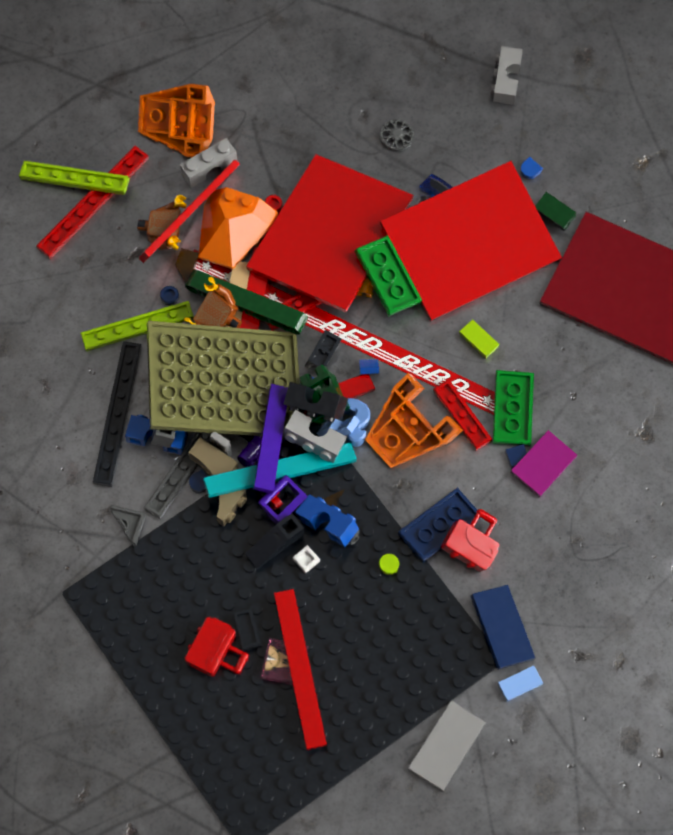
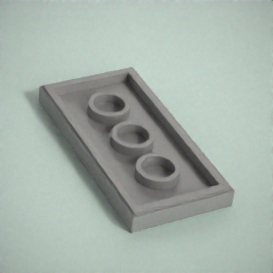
M451 700L408 770L441 791H444L486 722Z

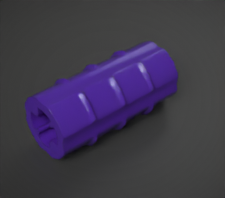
M254 436L237 456V460L244 467L253 466L257 462L262 436Z

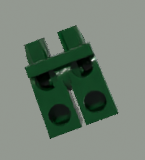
M324 365L315 368L317 377L312 379L310 374H304L299 377L301 385L314 389V403L321 399L323 391L343 396L335 375L330 373ZM347 402V405H346L345 410H347V409L350 408L348 402ZM318 415L317 418L310 416L312 422L318 425L326 422L321 415Z

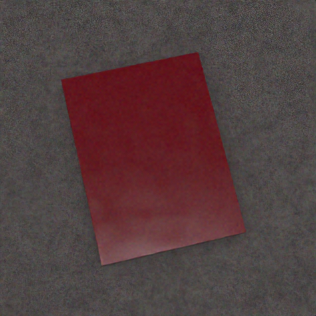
M586 211L539 304L673 364V250Z

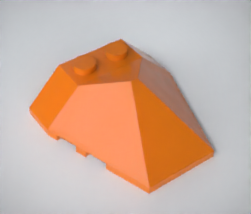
M191 83L140 95L138 132L167 145L170 149L177 150L186 157L192 158L208 149L213 139L215 101L207 85Z
M228 187L215 190L208 197L203 209L199 259L233 270L245 258L248 251L254 245H257L260 239L268 232L278 216V212L258 197Z

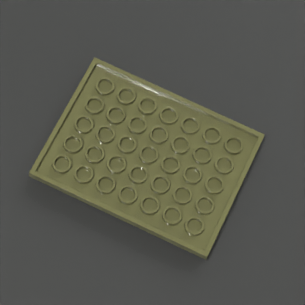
M158 321L147 322L150 429L262 436L270 385L275 384L288 388L290 382L300 384L296 334L270 330ZM289 406L286 409L283 432L294 413L289 410Z

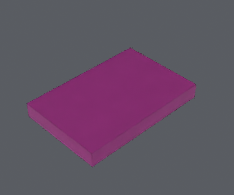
M548 430L510 473L540 498L572 463L577 454Z

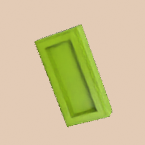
M473 319L459 331V334L485 359L499 347V343Z

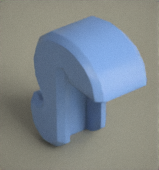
M348 398L350 408L345 410L344 414L356 416L359 423L353 432L347 435L346 440L348 443L351 442L353 447H359L366 439L365 429L370 424V409L364 402Z

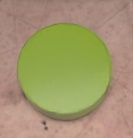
M393 554L383 555L379 562L380 570L388 575L394 574L399 568L398 558Z

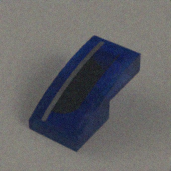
M431 174L419 186L430 197L453 188L434 174Z

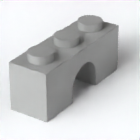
M502 46L501 53H497L495 63L499 64V66L494 68L493 79H496V84L492 83L491 94L494 95L493 102L514 105L518 80L510 79L506 75L509 73L519 74L523 49Z
M225 138L180 164L181 175L190 188H193L206 180V175L211 169L219 166L221 170H224L233 160H237L236 150L228 139Z
M295 410L282 436L287 441L302 446L304 450L319 455L321 459L334 463L347 437L329 428L324 436L313 435L309 430L312 418Z

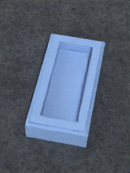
M532 666L498 682V685L508 702L543 685V682L535 666Z

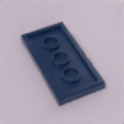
M457 487L398 531V535L424 563L442 549L441 544L452 524L461 519L470 525L477 509Z
M504 585L473 593L471 599L497 669L534 660V652L509 586Z

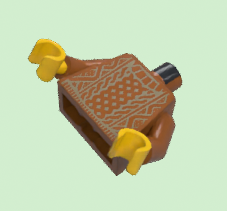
M181 194L177 195L173 202L150 211L149 220H138L137 230L147 231V239L152 244L181 214L179 208H186L187 204L183 202L186 200V197ZM180 227L158 248L160 251L172 248L178 250L177 244L181 242L179 239Z
M209 277L208 281L213 284L209 286L204 283L205 289L209 292L193 318L195 322L193 323L188 317L184 318V321L195 325L239 328L242 321L234 317L238 307L235 305L236 301L231 291L220 284H215L214 278Z

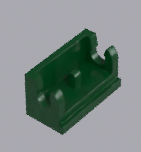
M545 192L535 205L538 212H541L564 230L576 218L574 210L548 192Z

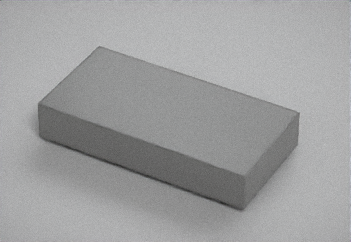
M213 432L210 435L212 445L230 457L232 455L230 441L217 432Z

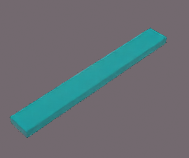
M351 442L343 445L334 463L321 459L319 455L313 452L279 459L275 482L280 481L285 475L293 478L356 462L357 457ZM257 465L203 478L208 497L211 498L252 488L254 486Z

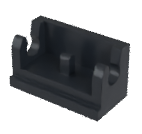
M325 329L305 367L309 369L320 365L327 366L342 338Z

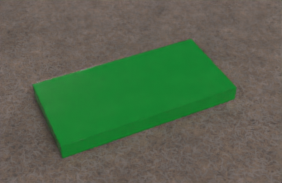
M389 236L355 250L388 316L422 302Z
M496 370L492 444L515 446L524 444V446L531 447L534 373Z

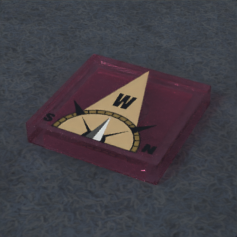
M269 638L261 678L293 685L284 641Z

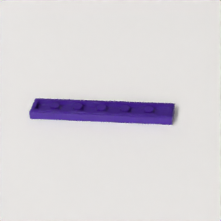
M271 384L269 388L253 486L254 490L270 494L274 491L287 405L283 403L288 390L287 387Z

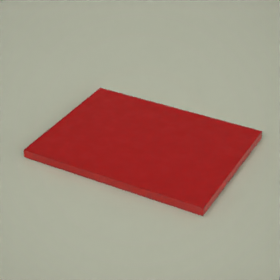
M316 154L251 257L246 269L346 313L367 278V274L355 250L386 237L380 222L408 209L414 195Z
M512 161L380 222L386 236H389L422 299L421 304L430 321L562 258Z

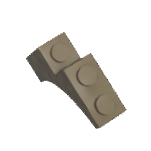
M199 438L189 451L190 459L201 466L210 476L239 469L237 461L202 438ZM245 489L219 495L217 522L223 527L227 522L230 523L234 519L237 508H241L247 500Z

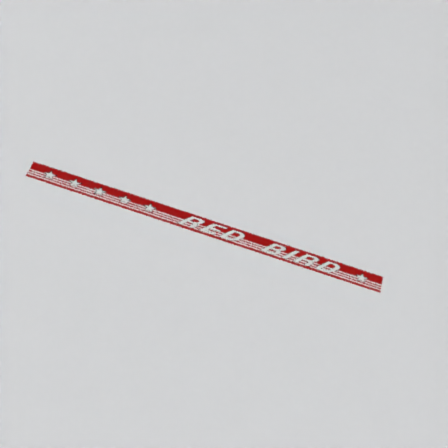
M198 258L195 266L196 270L230 283L232 269ZM267 284L266 298L283 303L294 297ZM314 307L304 313L308 316L306 326L321 333L326 329L342 338L340 342L400 371L409 373L434 387L449 379L465 402L494 415V391L320 308Z

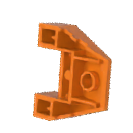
M409 373L393 387L387 402L382 407L380 415L375 420L365 439L390 468L449 444L463 431L450 416L446 415L435 427L424 417L411 401L425 388Z

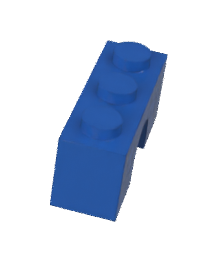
M140 414L137 416L131 415L125 434L126 442L145 446L147 439L153 433V429H150V419ZM176 431L175 439L170 448L163 446V451L181 455L186 444L188 431Z
M310 494L295 512L302 523L314 530L323 522L329 521L325 528L329 538L344 547L359 530L356 519L351 514L347 513L345 515L335 505L329 506L322 498H315Z

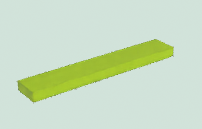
M23 161L19 178L22 180L125 195L130 180L129 176L30 161Z
M189 301L87 330L80 334L87 352L147 334L148 321L182 323L186 317L193 320L194 315Z

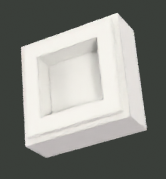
M308 545L292 557L293 561L305 574L320 562V558Z

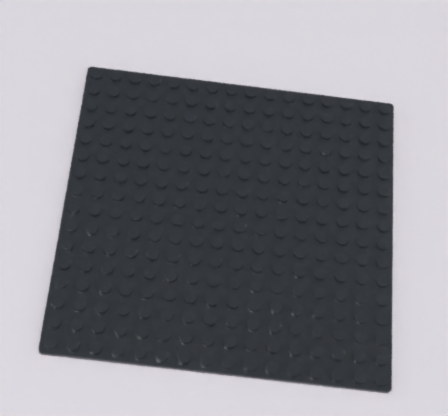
M312 422L309 427L310 432L318 436L317 432L322 424L318 425ZM286 440L281 443L279 459L308 453V451L304 450L302 446ZM352 463L290 479L307 496L310 494L315 498L320 497L324 501V498L344 490L339 498L337 507L343 514L349 513L356 519L360 533L358 535L359 539L353 545L349 544L344 547L330 539L325 531L329 521L320 524L316 530L302 523L295 513L301 506L300 504L292 513L304 527V535L263 566L256 569L245 553L276 525L258 503L266 492L254 490L253 487L245 489L247 498L245 504L241 508H237L234 519L230 523L227 522L224 527L217 522L219 496L209 498L208 494H206L138 540L136 547L133 545L129 546L62 593L69 606L230 835H268L497 668L485 635L426 560L422 563L398 535V531L402 528ZM288 485L276 495L283 504L273 511L279 515L297 497ZM308 545L320 558V562L305 574L293 561L292 557ZM393 554L398 558L399 568L397 572L388 575L380 570L379 562L383 555ZM294 589L327 743V746L309 750L306 749L290 668L279 667L276 668V671L274 669L264 670L270 645L274 646L277 650L281 649L279 652L287 656L274 593ZM252 607L262 647L244 651L249 654V658L240 674H235L220 666L216 675L211 677L186 664L185 656L188 653V645L193 644L198 634L197 628L202 627L207 617L216 618L232 626L236 632L232 646L242 650L232 612ZM228 650L223 662L235 667L240 655Z

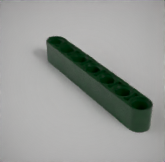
M193 269L185 284L187 290L206 297L209 291L205 289L204 283L209 286L213 283L208 281V278L212 277L215 280V284H220L231 291L238 311H245L247 315L296 335L301 334L308 320V316L299 310L196 269Z

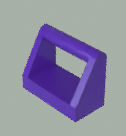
M285 475L274 486L273 493H266L258 503L270 519L277 524L290 515L308 496ZM288 485L297 497L277 515L267 504Z

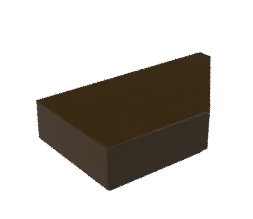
M181 248L175 266L186 284L191 272L195 269L199 253Z

